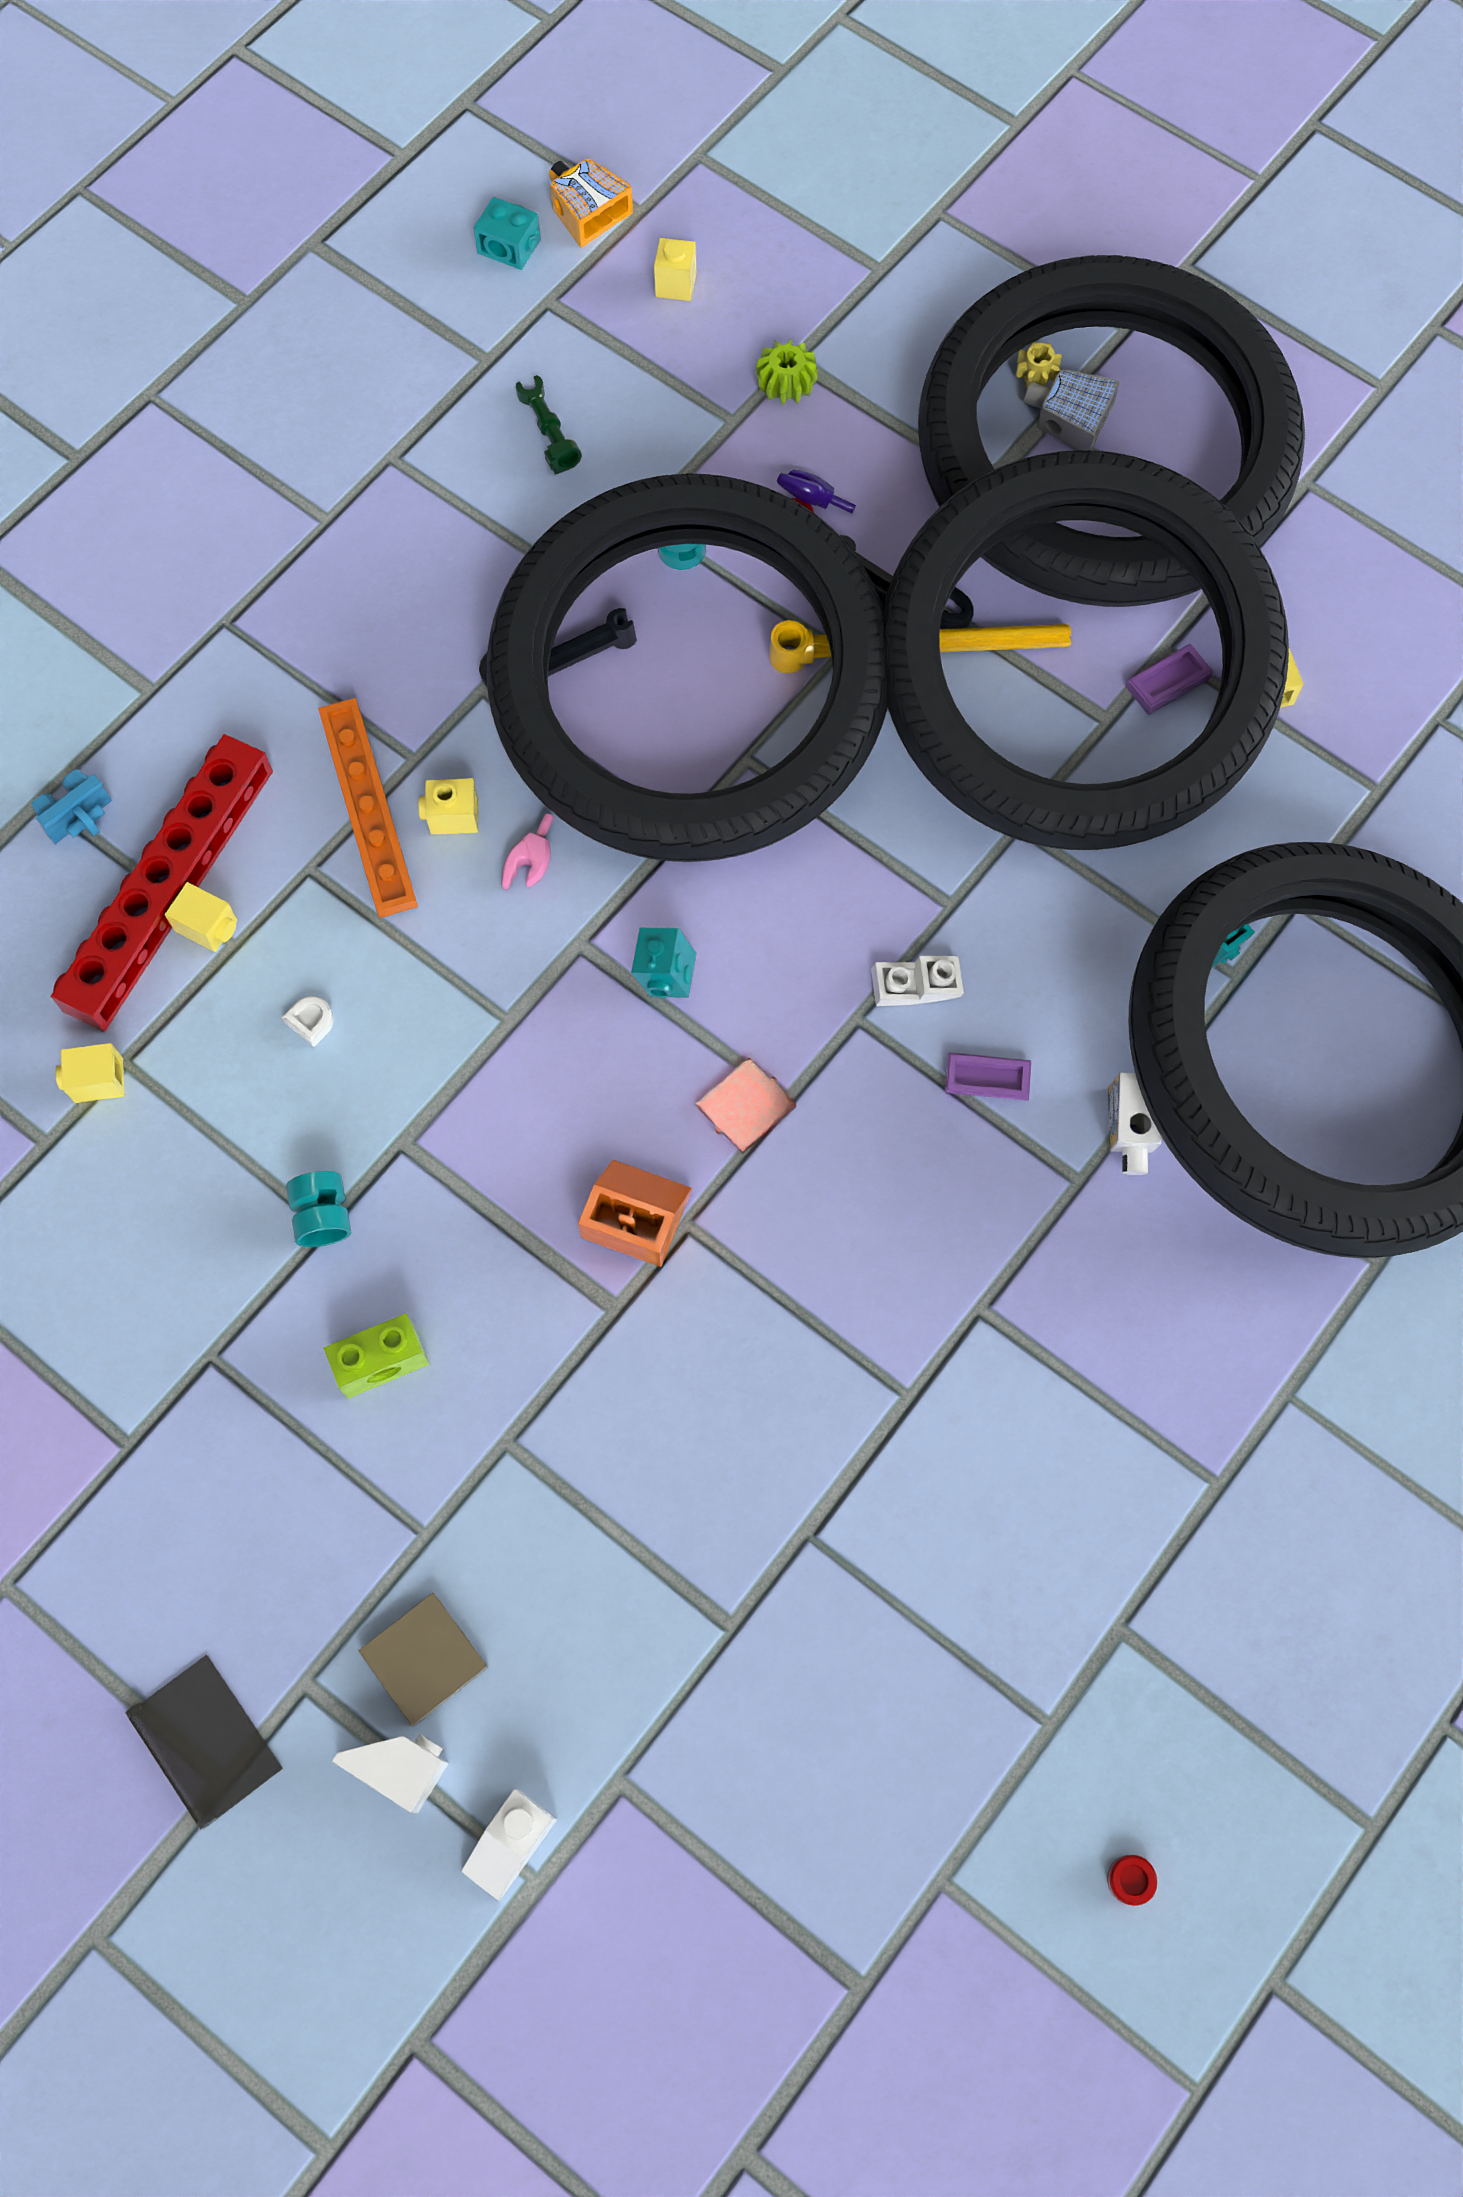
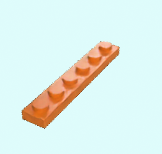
M352 698L318 708L377 914L379 918L417 908L416 897L357 699Z

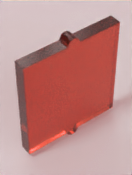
M749 1057L698 1101L696 1107L713 1123L717 1134H723L744 1154L794 1110L796 1103L777 1085L775 1077H769Z

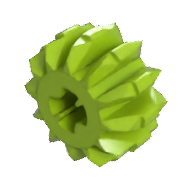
M791 338L784 345L775 340L772 348L763 347L761 358L756 363L759 390L766 392L769 401L779 397L783 405L787 399H793L799 403L801 395L810 396L813 385L816 384L818 379L814 352H807L805 343L794 346Z

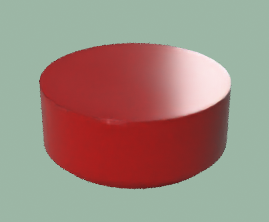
M1137 1855L1121 1856L1111 1864L1107 1873V1884L1111 1894L1123 1904L1131 1906L1143 1905L1151 1900L1156 1892L1158 1884L1157 1874L1150 1862L1143 1857Z

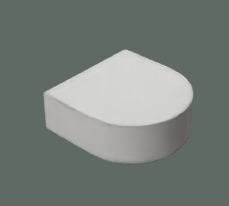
M316 996L300 999L281 1017L287 1026L312 1047H315L331 1030L334 1022V1016L328 1003Z

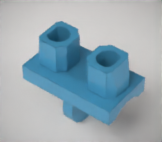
M75 769L64 777L62 785L68 792L67 795L56 801L47 793L42 794L32 802V807L38 816L36 820L52 842L57 844L68 834L74 838L84 829L92 837H95L100 833V830L94 822L105 814L102 808L112 800L104 790L101 781L94 774L88 777L78 769Z

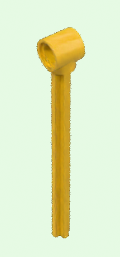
M787 620L780 622L771 631L769 660L774 669L781 673H795L802 669L805 664H813L814 658L831 657L826 634L813 635L812 629H806L803 624L797 621ZM1069 624L940 629V652L1070 647L1071 626ZM783 646H793L795 649H785Z

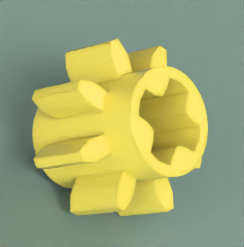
M1033 342L1028 351H1019L1016 377H1023L1026 382V388L1029 387L1032 381L1047 386L1049 380L1055 381L1061 370L1059 367L1062 355L1055 354L1051 343Z

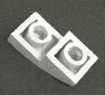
M919 956L915 962H875L871 968L876 1006L931 1003L958 998L964 994L958 956Z

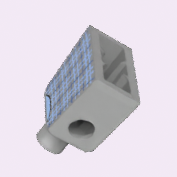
M1063 369L1059 371L1051 388L1032 381L1026 392L1024 403L1041 409L1038 423L1039 429L1077 450H1092L1115 403L1120 381Z

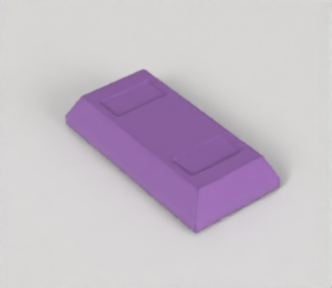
M948 1052L945 1093L1029 1101L1031 1060Z

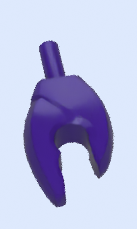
M792 470L789 474L780 473L777 478V483L782 488L807 504L826 509L830 503L851 514L856 507L855 504L834 495V487L814 474Z

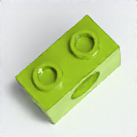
M407 1313L323 1347L337 1386L347 1399L430 1365L415 1326Z

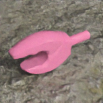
M545 813L536 834H526L509 851L502 871L501 885L503 889H509L513 879L518 875V869L522 865L531 866L526 880L527 887L535 885L544 876L551 857L550 842L545 839V836L554 819L552 815Z

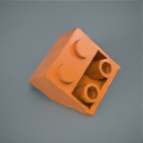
M612 1160L594 1184L579 1219L578 1226L581 1238L662 1267L691 1195L692 1188Z

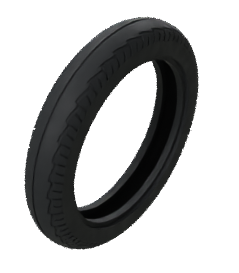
M1089 255L1061 259L1036 266L1001 283L969 307L946 334L928 369L922 388L918 414V436L922 464L929 487L939 507L963 487L994 470L980 437L977 422V402L986 384L999 367L1025 346L1051 334L1075 328L1114 327L1145 333L1177 347L1204 367L1225 393L1238 423L1242 455L1238 479L1219 501L1240 520L1259 547L1275 530L1285 514L1299 480L1304 454L1305 424L1299 391L1283 353L1266 328L1247 308L1209 281H1205V279L1178 267L1144 258L1123 257L1121 255ZM1057 522L1038 525L1011 535L981 556L992 567L1030 589L1054 598L1085 605L1102 607L1148 605L1176 599L1201 589L1198 582L1182 563L1160 545L1144 536L1111 537L1078 531Z
M1096 450L1050 452L1011 462L972 481L941 505L913 538L893 574L883 606L887 708L894 727L908 754L927 780L947 800L965 814L1006 836L1039 846L1065 850L1118 848L1156 838L1194 820L1230 792L1250 769L1269 738L1284 695L1289 662L1287 620L1278 584L1260 547L1240 520L1203 487L1169 468L1130 455ZM1086 520L1116 525L1139 533L1160 545L1182 563L1206 595L1215 615L1222 645L1223 667L1217 701L1203 732L1185 750L1158 768L1129 779L1101 784H1078L1045 778L1020 768L992 750L977 736L957 708L948 689L941 662L940 624L942 613L958 581L975 561L999 542L1028 528L1059 521Z
M671 474L630 482L597 495L559 519L533 544L511 575L501 595L493 618L487 651V689L494 724L507 756L525 784L555 815L587 837L628 854L672 862L712 861L747 854L792 835L816 819L847 789L869 757L881 731L888 707L883 607L866 569L843 538L815 513L779 492L749 481L711 474ZM681 544H706L729 548L757 558L776 569L801 591L813 607L827 636L833 667L831 686L820 715L806 737L789 755L766 772L744 783L712 792L687 794L655 791L631 784L600 768L585 756L568 737L556 718L549 700L548 669L551 650L557 631L566 613L579 595L601 574L616 564L651 549Z
M1289 842L1264 846L1236 855L1200 875L1175 897L1154 925L1138 959L1130 991L1128 1027L1133 1066L1145 1105L1169 1150L1191 1178L1229 1212L1278 1240L1309 1251L1349 1258L1390 1257L1427 1249L1463 1232V1114L1455 1138L1446 1154L1423 1178L1399 1184L1363 1185L1322 1175L1292 1160L1271 1145L1241 1114L1228 1095L1218 1075L1211 1056L1205 1026V994L1208 977L1214 959L1228 935L1246 924L1263 918L1286 914H1310L1334 918L1353 924L1386 941L1402 953L1425 976L1441 998L1453 1021L1463 1051V903L1431 878L1424 876L1422 873L1399 861L1373 851L1335 843Z

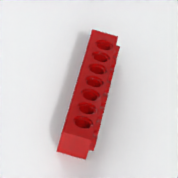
M226 734L222 735L217 745H213L208 750L205 756V763L197 775L188 780L184 788V795L176 807L167 812L163 820V826L154 840L149 841L145 845L141 860L133 872L127 874L122 880L120 891L112 904L102 910L98 918V925L90 937L79 945L75 960L67 972L57 978L50 997L63 1013L105 1033L171 931L172 926L167 920L165 913L187 882L196 887L200 886L273 773L265 752ZM225 780H231L229 783L225 785H219L221 782ZM210 811L208 815L198 818L201 813ZM190 843L186 848L176 850L180 845ZM169 875L164 881L155 883L159 877ZM147 908L143 914L133 916L137 910ZM125 941L120 948L111 950L117 942ZM103 974V977L98 982L89 984L93 977Z

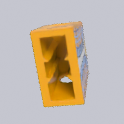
M585 159L573 168L568 167L563 161H558L551 167L549 178L552 181L550 191L553 210L581 248L633 213L631 186L592 159Z

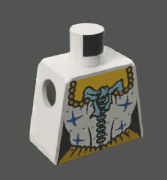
M1120 1072L1108 1087L1109 1150L1111 1152H1122L1123 1174H1148V1153H1152L1161 1145L1162 1137L1145 1105L1136 1074ZM1130 1124L1138 1127L1141 1134L1133 1132Z

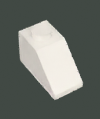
M421 1734L418 1735L415 1741L401 1736L339 1752L332 1761L399 1806L415 1814L419 1813L449 1764L439 1757L443 1748Z
M514 1789L485 1829L461 1872L496 1900L500 1901L557 1819L524 1793Z

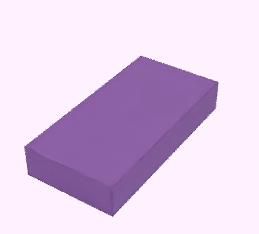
M1188 644L1129 678L1125 687L1149 715L1211 679L1213 670L1195 648Z

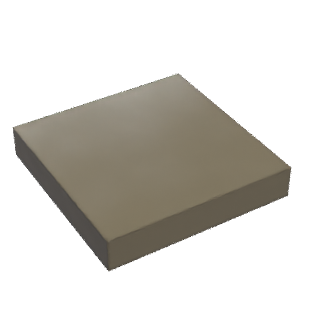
M434 1593L430 1594L358 1650L413 1727L488 1668Z

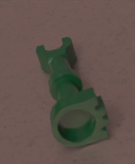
M536 375L533 376L535 388L531 390L524 389L521 382L516 383L517 397L521 403L529 405L538 418V428L550 440L551 445L547 446L548 450L544 451L545 459L550 469L556 475L574 468L580 462L582 453L575 441L565 439L562 434L559 418L549 410L544 400L543 380Z

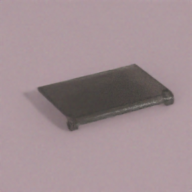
M205 1655L144 1702L133 1705L125 1712L200 1830L208 1827L283 1769L208 1655Z

